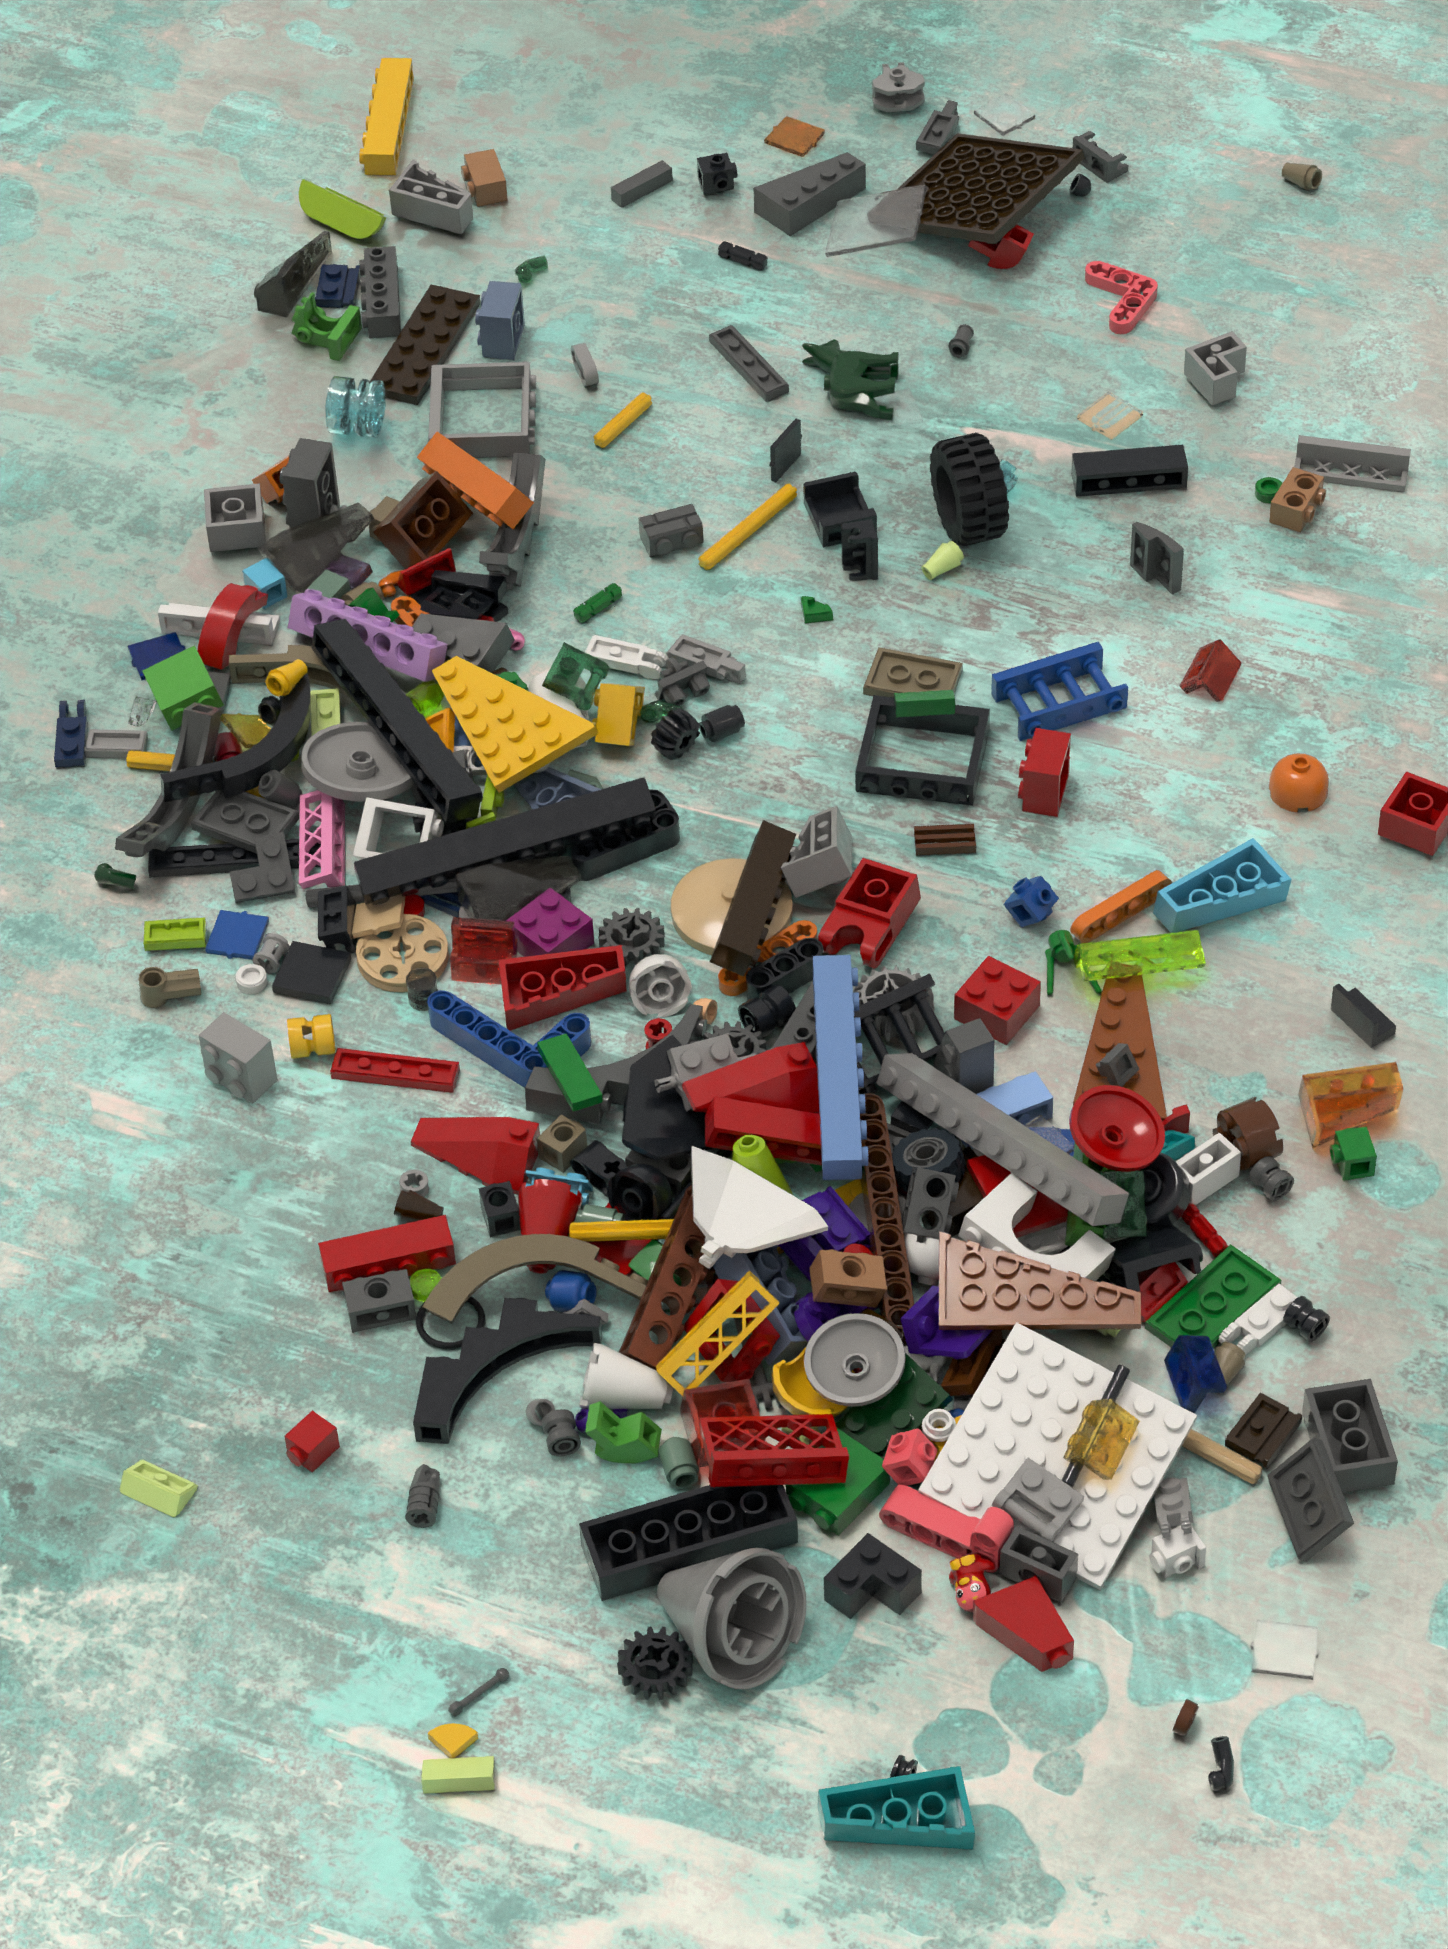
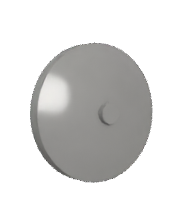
M347 722L322 729L311 736L302 749L301 767L306 780L322 793L338 799L365 802L367 797L384 800L403 793L415 783L369 722Z

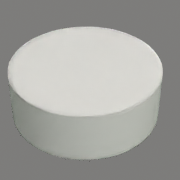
M257 964L242 966L236 973L238 989L245 994L261 992L267 985L265 969Z

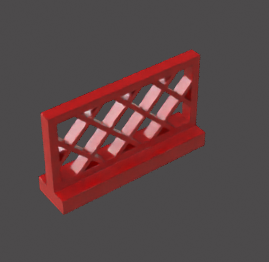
M833 1414L699 1418L698 1426L709 1465L708 1479L710 1487L846 1482L849 1454L847 1447H842ZM826 1426L827 1430L821 1434L811 1429V1427ZM787 1427L793 1430V1432L787 1435L778 1430V1428ZM754 1428L760 1432L754 1436L744 1431V1429ZM721 1429L726 1434L720 1437L709 1430ZM803 1435L813 1442L807 1445L797 1439ZM769 1436L779 1441V1443L773 1446L764 1441V1439ZM736 1437L746 1442V1444L740 1447L730 1441Z

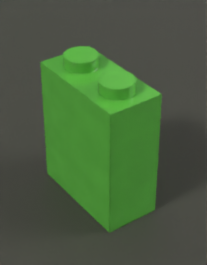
M195 645L142 670L171 731L181 727L183 709L194 702L217 708L224 706Z

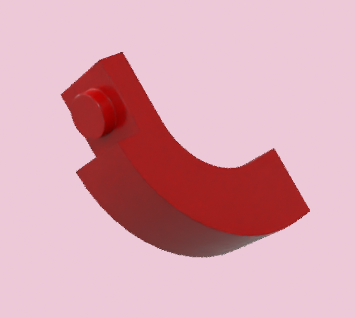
M233 583L228 584L218 594L206 616L197 651L205 665L221 670L229 666V655H236L237 642L244 622L251 613L267 605L268 594L258 591V588L254 586H240Z

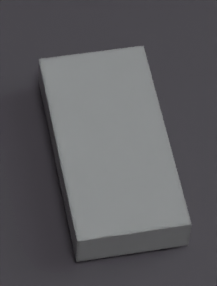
M89 729L85 746L86 758L126 759L130 750L146 752L148 733L147 731Z

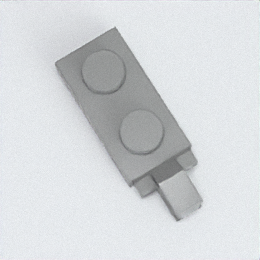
M684 634L680 635L666 652L668 658H675L678 663L687 661L689 666L703 660L707 665L706 674L715 678H726L728 681L740 684L746 677L745 664L736 661L737 659L731 656L730 651Z

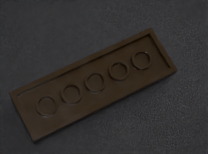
M431 284L368 383V394L418 405L431 385L432 365L444 364L481 304L480 295Z

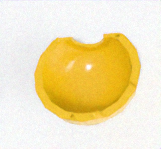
M806 1347L792 1361L786 1363L785 1360H782L773 1366V1391L780 1404L792 1415L833 1414L835 1418L848 1407L826 1400L813 1389L807 1379L804 1367Z

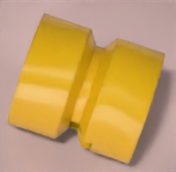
M331 1014L313 1016L311 1021H307L305 1017L287 1019L292 1059L309 1057L311 1052H316L318 1056L335 1054ZM312 1033V1040L304 1039V1035Z

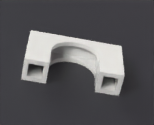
M1013 1173L1006 1177L964 1217L958 1236L965 1240V1242L970 1240L980 1243V1246L998 1252L1003 1250L1051 1265V1268L1067 1273L1068 1271L1078 1273L1081 1277L1096 1281L1109 1268L1116 1249L1091 1230H1088L1072 1247L1060 1254L1044 1255L1024 1247L1015 1237L1012 1228L1031 1211L1038 1191Z

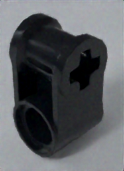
M594 1140L570 1160L574 1172L584 1175L586 1180H589L591 1185L606 1197H608V1181L619 1170L626 1167V1162L622 1158L608 1150L598 1140Z

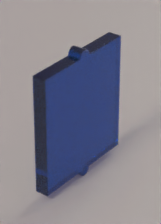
M176 632L128 645V650L133 659L131 661L132 666L136 667L141 681L146 680L142 670L186 650L185 646L181 645Z

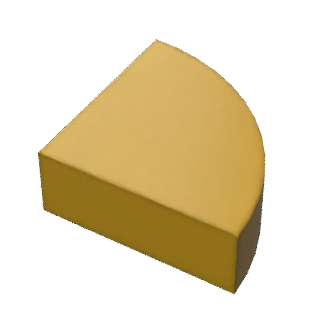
M451 1723L430 1730L428 1732V1739L449 1758H456L478 1739V1732L469 1726Z

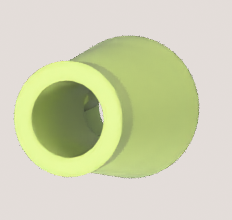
M953 541L942 543L930 559L921 566V570L929 580H933L935 577L960 566V561L964 559L963 552Z

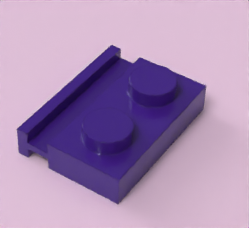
M831 1186L827 1187L823 1192L819 1191L801 1200L815 1208L828 1225V1231L813 1235L825 1250L833 1249L843 1252L850 1244L864 1243L868 1240L870 1232Z

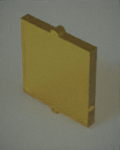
M241 713L221 714L222 723L245 748L250 749L259 743L271 730L259 715H242Z

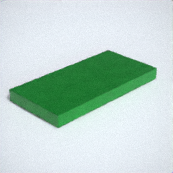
M1230 1244L1201 1273H1198L1145 1322V1329L1197 1365L1220 1343L1218 1339L1223 1330L1275 1286L1281 1284L1282 1280Z

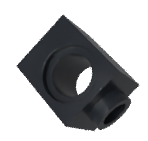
M510 1181L478 1188L481 1210L490 1237L521 1230L519 1208Z

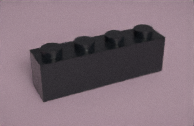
M1183 444L1072 453L1071 475L1076 497L1187 488L1188 463Z

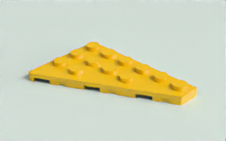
M458 656L431 670L498 793L599 734L592 722Z

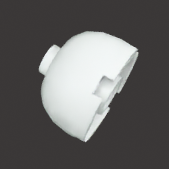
M654 954L645 957L635 965L630 974L629 992L634 1006L642 1014H658L657 1018H665L676 1014L687 1004V997L690 994L692 985L687 970L676 958L664 954Z
M904 1232L909 1272L918 1275L917 1282L937 1286V1281L939 1280V1239Z

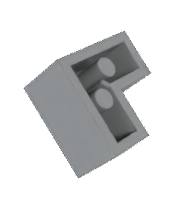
M1233 331L1185 349L1184 375L1212 406L1236 397L1237 375L1245 372L1247 347Z

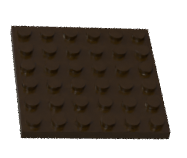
M957 133L869 214L868 219L870 225L996 244L1025 215L1030 213L1047 194L1059 185L1069 173L1076 169L1085 159L1083 149Z

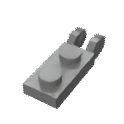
M1167 1478L1162 1480L1154 1497L1158 1525L1163 1538L1171 1537V1527L1181 1525L1184 1534L1192 1533L1191 1523L1194 1522L1187 1478Z

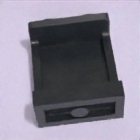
M857 472L827 477L803 484L804 505L823 548L841 544V524L872 519L877 534V514L874 508L868 509L859 489V476Z
M1174 1225L1109 1243L1116 1249L1109 1268L1105 1271V1276L1117 1286L1139 1292L1137 1272L1176 1261L1193 1274L1201 1273L1200 1262L1203 1261V1253L1200 1245Z

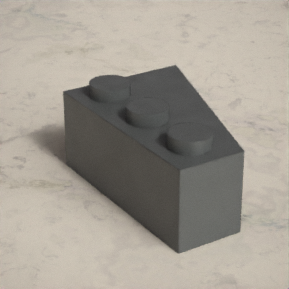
M981 1018L946 1030L933 1063L934 1068L975 1094L985 1091L994 1084L995 1040Z

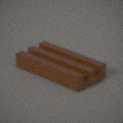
M974 824L914 826L916 856L976 853Z

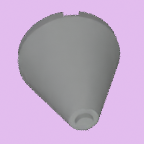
M750 1548L670 1571L661 1578L657 1589L659 1601L705 1673L714 1681L734 1689L757 1687L770 1680L786 1664L781 1658L790 1642L798 1644L806 1616V1591L799 1570L796 1566L789 1564L785 1560L784 1555L765 1548Z

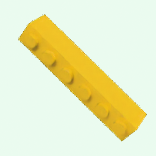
M381 58L380 68L375 69L376 84L372 85L373 100H369L370 116H366L367 132H363V148H360L359 161L360 164H364L365 175H396L414 81L412 58Z

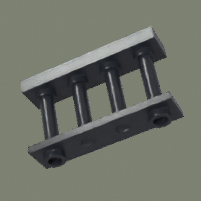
M930 973L859 1006V1011H854V1018L860 1017L861 1029L881 1066L884 1056L889 1055L873 1022H875L874 1016L883 1012L886 1017H890L907 1053H913L924 1061L936 1057L945 1032L927 999L929 996L928 991L935 985ZM911 1000L912 1004L916 1003L937 1044L936 1047L923 1053L900 1011L902 1009L901 1004ZM857 1062V1068H862L860 1062ZM864 1072V1088H858L859 1094H871L876 1091L875 1085H877L879 1074L867 1078Z

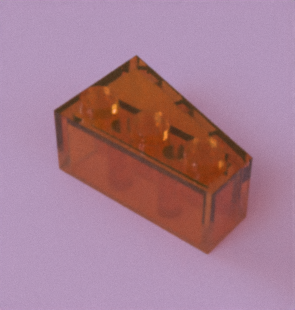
M1396 1062L1302 1075L1298 1095L1312 1149L1334 1139L1335 1131L1346 1128H1358L1399 1108L1404 1089Z

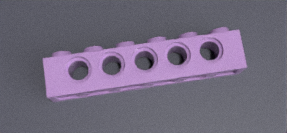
M307 589L304 593L292 596L288 622L289 629L313 638L314 625L346 619L353 629L357 630L364 643L371 648L372 653L380 663L424 682L435 679L431 670L445 662L448 644L438 641L434 635L420 634L413 631L414 628L411 626L391 623V619L388 617L373 616L368 614L365 608L350 607L345 605V601L341 599L322 596V592L318 590Z

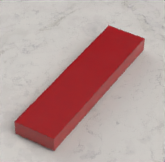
M337 1048L330 1075L331 1079L453 1093L460 1065L456 1061Z

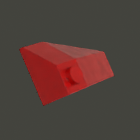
M805 1042L775 1047L682 1083V1088L693 1111L707 1112L713 1097L819 1113L817 1066Z
M512 1117L420 1118L410 1142L411 1146L438 1161H447L455 1165L462 1174L466 1176L471 1174L479 1178L485 1186L510 1181L514 1194L518 1195L521 1184L527 1183L529 1179L526 1175V1170L532 1171L538 1157L537 1138L540 1136L539 1123Z

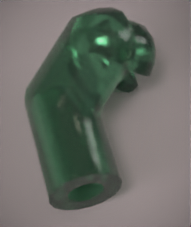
M656 700L642 706L640 715L643 721L653 723L661 720L662 716H666L671 709L681 708L684 710V707Z

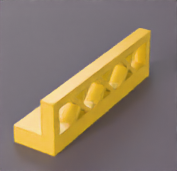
M749 1270L656 1365V1371L686 1399L778 1306L779 1301L760 1284L759 1279ZM755 1290L769 1302L760 1312H746V1299ZM742 1304V1312H734ZM746 1317H754V1318L746 1325ZM727 1318H742V1331L737 1336H722V1323ZM718 1329V1336H711ZM724 1341H731V1342L722 1350V1342H724ZM704 1342H718L719 1354L713 1360H699V1347ZM695 1352V1360H687ZM700 1365H707V1366L699 1373V1366H700ZM680 1366H695V1378L686 1388L672 1376Z

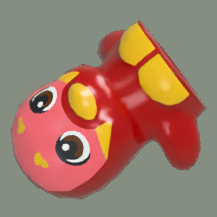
M967 1554L949 1562L952 1569L949 1573V1581L951 1585H955L956 1600L959 1607L964 1611L973 1613V1601L991 1594L984 1571H994L996 1566L992 1561L983 1559L981 1555Z

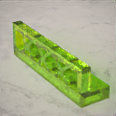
M1198 930L1082 943L1077 945L1073 959L1075 968H1081L1084 981L1203 968L1206 964ZM1195 954L1196 959L1185 960L1181 956ZM1166 958L1163 963H1154L1150 959ZM1137 961L1134 964V966L1125 967L1122 964H1120L1124 962ZM1106 965L1103 970L1090 971L1089 968L1090 966Z

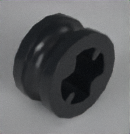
M899 1755L892 1768L890 1778L916 1773L918 1761L912 1759L908 1762L905 1760V1756Z

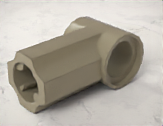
M149 967L142 970L139 974L140 1000L147 1007H161L168 999L201 995L198 969L164 972L161 968Z

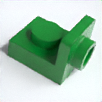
M367 588L348 605L350 607L365 608L368 611L367 613L373 616L388 617L391 619V623L400 615L397 610L388 611L374 588Z

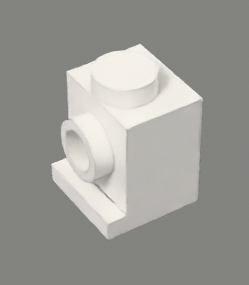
M1180 1525L1171 1530V1537L1163 1538L1161 1534L1152 1539V1551L1149 1555L1150 1562L1157 1573L1161 1572L1165 1578L1175 1573H1184L1194 1564L1198 1569L1205 1567L1206 1546L1193 1528L1192 1533L1184 1534Z

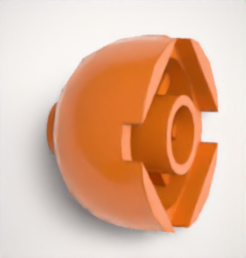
M1302 753L1287 755L1280 759L1271 771L1269 780L1270 797L1280 808L1291 812H1298V808L1308 807V811H1312L1323 805L1328 796V773L1324 765L1311 755Z

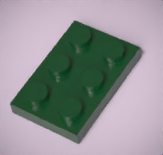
M905 1353V1368L895 1388L876 1402L863 1406H853L836 1423V1427L884 1459L892 1435L917 1428L922 1431L924 1417L934 1409H944L953 1398Z

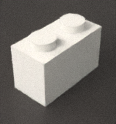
M1220 1133L1176 1161L1189 1179L1191 1189L1189 1203L1195 1206L1239 1176L1241 1151Z

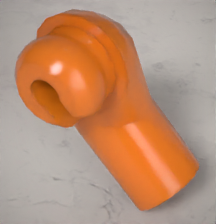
M403 570L391 572L379 581L378 586L381 588L384 597H391L396 594L395 586H398L399 575Z

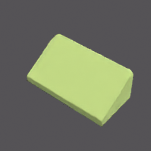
M142 1459L123 1471L120 1492L171 1517H176L197 1491L198 1485Z
M494 1756L423 1760L421 1775L423 1794L495 1790Z

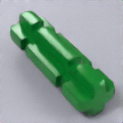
M611 583L604 588L605 592L604 590L599 591L584 602L585 605L582 603L574 608V618L580 623H584L591 618V615L594 616L611 605L610 601L615 602L622 597L621 587L616 583Z

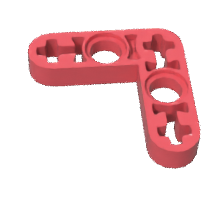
M1102 261L1090 262L1085 267V281L1087 284L1123 296L1109 315V329L1115 334L1120 335L1131 332L1155 301L1158 288L1157 282L1150 277ZM1124 280L1127 281V283L1120 284L1116 283L1115 281ZM1138 304L1139 307H1129L1127 305Z

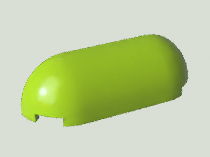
M306 179L301 181L299 202L301 208L309 217L356 239L372 237L384 226L386 217L381 212L328 187L322 188Z

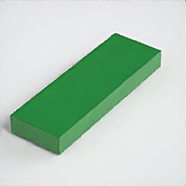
M567 1033L537 1042L539 1054L572 1111L603 1102L601 1091Z

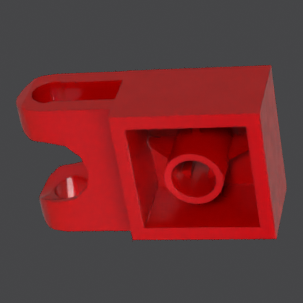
M862 858L836 899V906L818 935V940L823 945V952L836 955L846 945L860 944L862 965L876 969L921 899L917 874Z

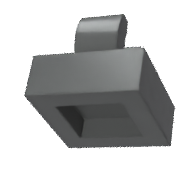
M1118 1043L1106 1054L1100 1063L1096 1064L1100 1075L1107 1077L1110 1085L1120 1087L1139 1070L1128 1044Z

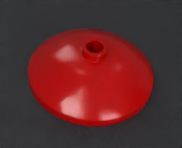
M1114 1085L1093 1087L1081 1094L1071 1109L1069 1126L1075 1143L1089 1159L1105 1168L1121 1172L1141 1170L1156 1160L1164 1146L1165 1129L1160 1115L1151 1103L1130 1089Z

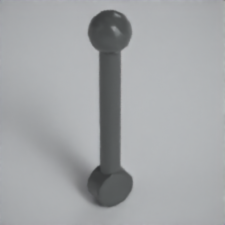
M505 1668L498 1669L493 1678L460 1702L455 1701L452 1703L448 1711L454 1717L459 1715L466 1705L499 1681H506L509 1678L508 1670Z

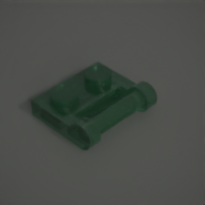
M564 642L542 686L574 701L577 708L589 710L594 702L593 696L601 680L607 677L610 668L604 661ZM585 668L590 671L591 675L584 689H581L575 685Z
M1143 1170L1100 1172V1175L1129 1193L1120 1223L1107 1224L1106 1228H1102L1103 1238L1146 1236L1147 1218L1145 1214Z

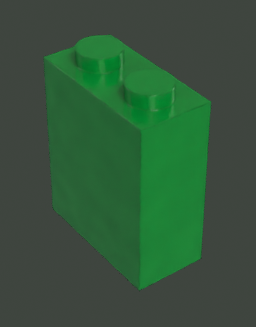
M837 1428L842 1447H847L849 1454L846 1482L786 1485V1493L793 1509L799 1512L803 1511L812 1517L819 1527L825 1530L829 1529L839 1536L890 1484V1475L882 1467L884 1459Z

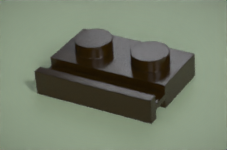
M1260 1392L1225 1438V1447L1253 1462L1257 1460L1263 1463V1467L1267 1469L1300 1426L1303 1415L1300 1413L1294 1414L1289 1411V1407Z

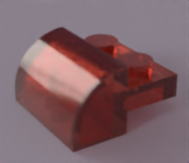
M453 917L451 923V980L501 985L498 960L517 958L518 940L515 939L514 922Z

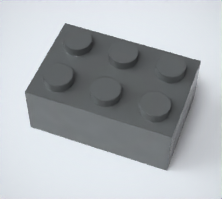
M299 438L295 449L292 448L289 453L287 466L283 467L280 472V483L284 487L283 504L287 507L286 525L290 528L291 538L323 543L331 526V505H336L337 508L340 507L333 447L330 442Z
M1371 1378L1305 1389L1302 1414L1310 1440L1315 1437L1323 1441L1342 1493L1394 1485L1398 1460Z

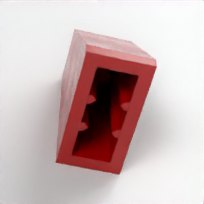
M1037 1576L973 1601V1621L975 1624L1039 1671L1043 1672L1051 1668H1061L1070 1660H1073L1074 1639Z

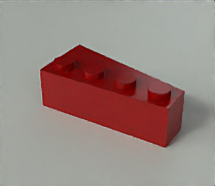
M622 945L498 960L506 1026L510 1031L627 991Z

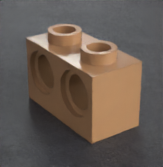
M1292 467L1271 501L1269 523L1301 533L1306 523L1312 522L1317 505L1321 506L1325 500L1326 489H1323L1324 477Z

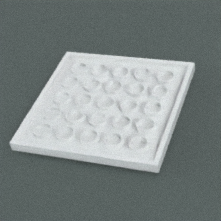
M1016 1322L918 1492L964 1515L981 1519L987 1508L992 1507L991 1505L997 1494L1004 1489L1028 1457L1062 1480L1114 1372ZM1126 1379L1073 1489L1084 1495V1501L1053 1540L1054 1543L1078 1553L1077 1579L1100 1591L1197 1419L1196 1414ZM1017 1494L1012 1498V1500L1045 1523L1049 1524L1053 1521L1052 1518ZM1011 1516L1014 1521V1529L1016 1526H1019L1027 1531H1030L1038 1535L1036 1532H1034L1026 1525L1018 1521L1016 1518Z

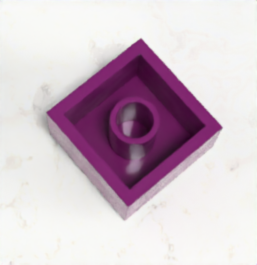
M552 888L546 890L506 920L508 945L523 957L584 950L595 943L593 919Z

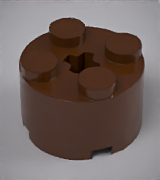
M1252 1097L1219 1111L1217 1115V1128H1214L1212 1131L1213 1136L1220 1133L1241 1151L1239 1171L1253 1168L1260 1159L1266 1156L1276 1158L1283 1153V1139L1277 1140L1275 1131L1280 1129L1277 1119L1266 1102L1263 1100L1256 1102L1257 1097Z

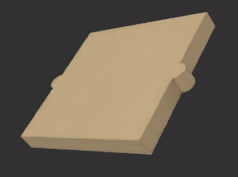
M400 894L390 897L389 901L379 905H373L372 903L365 905V902L356 904L352 928L353 939L371 934L378 935L383 931L400 928L402 925L405 896Z

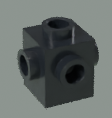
M728 153L697 158L698 181L703 194L719 193L734 189V178L738 177L735 162L731 163Z

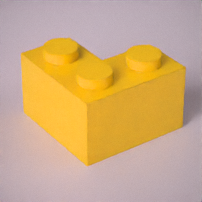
M614 683L600 684V689H596L594 696V705L598 706L597 718H593L592 723L599 733L595 735V742L633 746L635 744L637 716H642L645 687Z

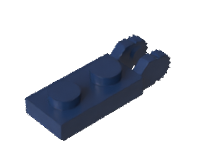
M85 699L78 700L77 702L78 717H68L69 705L67 700L60 701L59 718H57L54 752L55 767L85 766V746L88 730Z

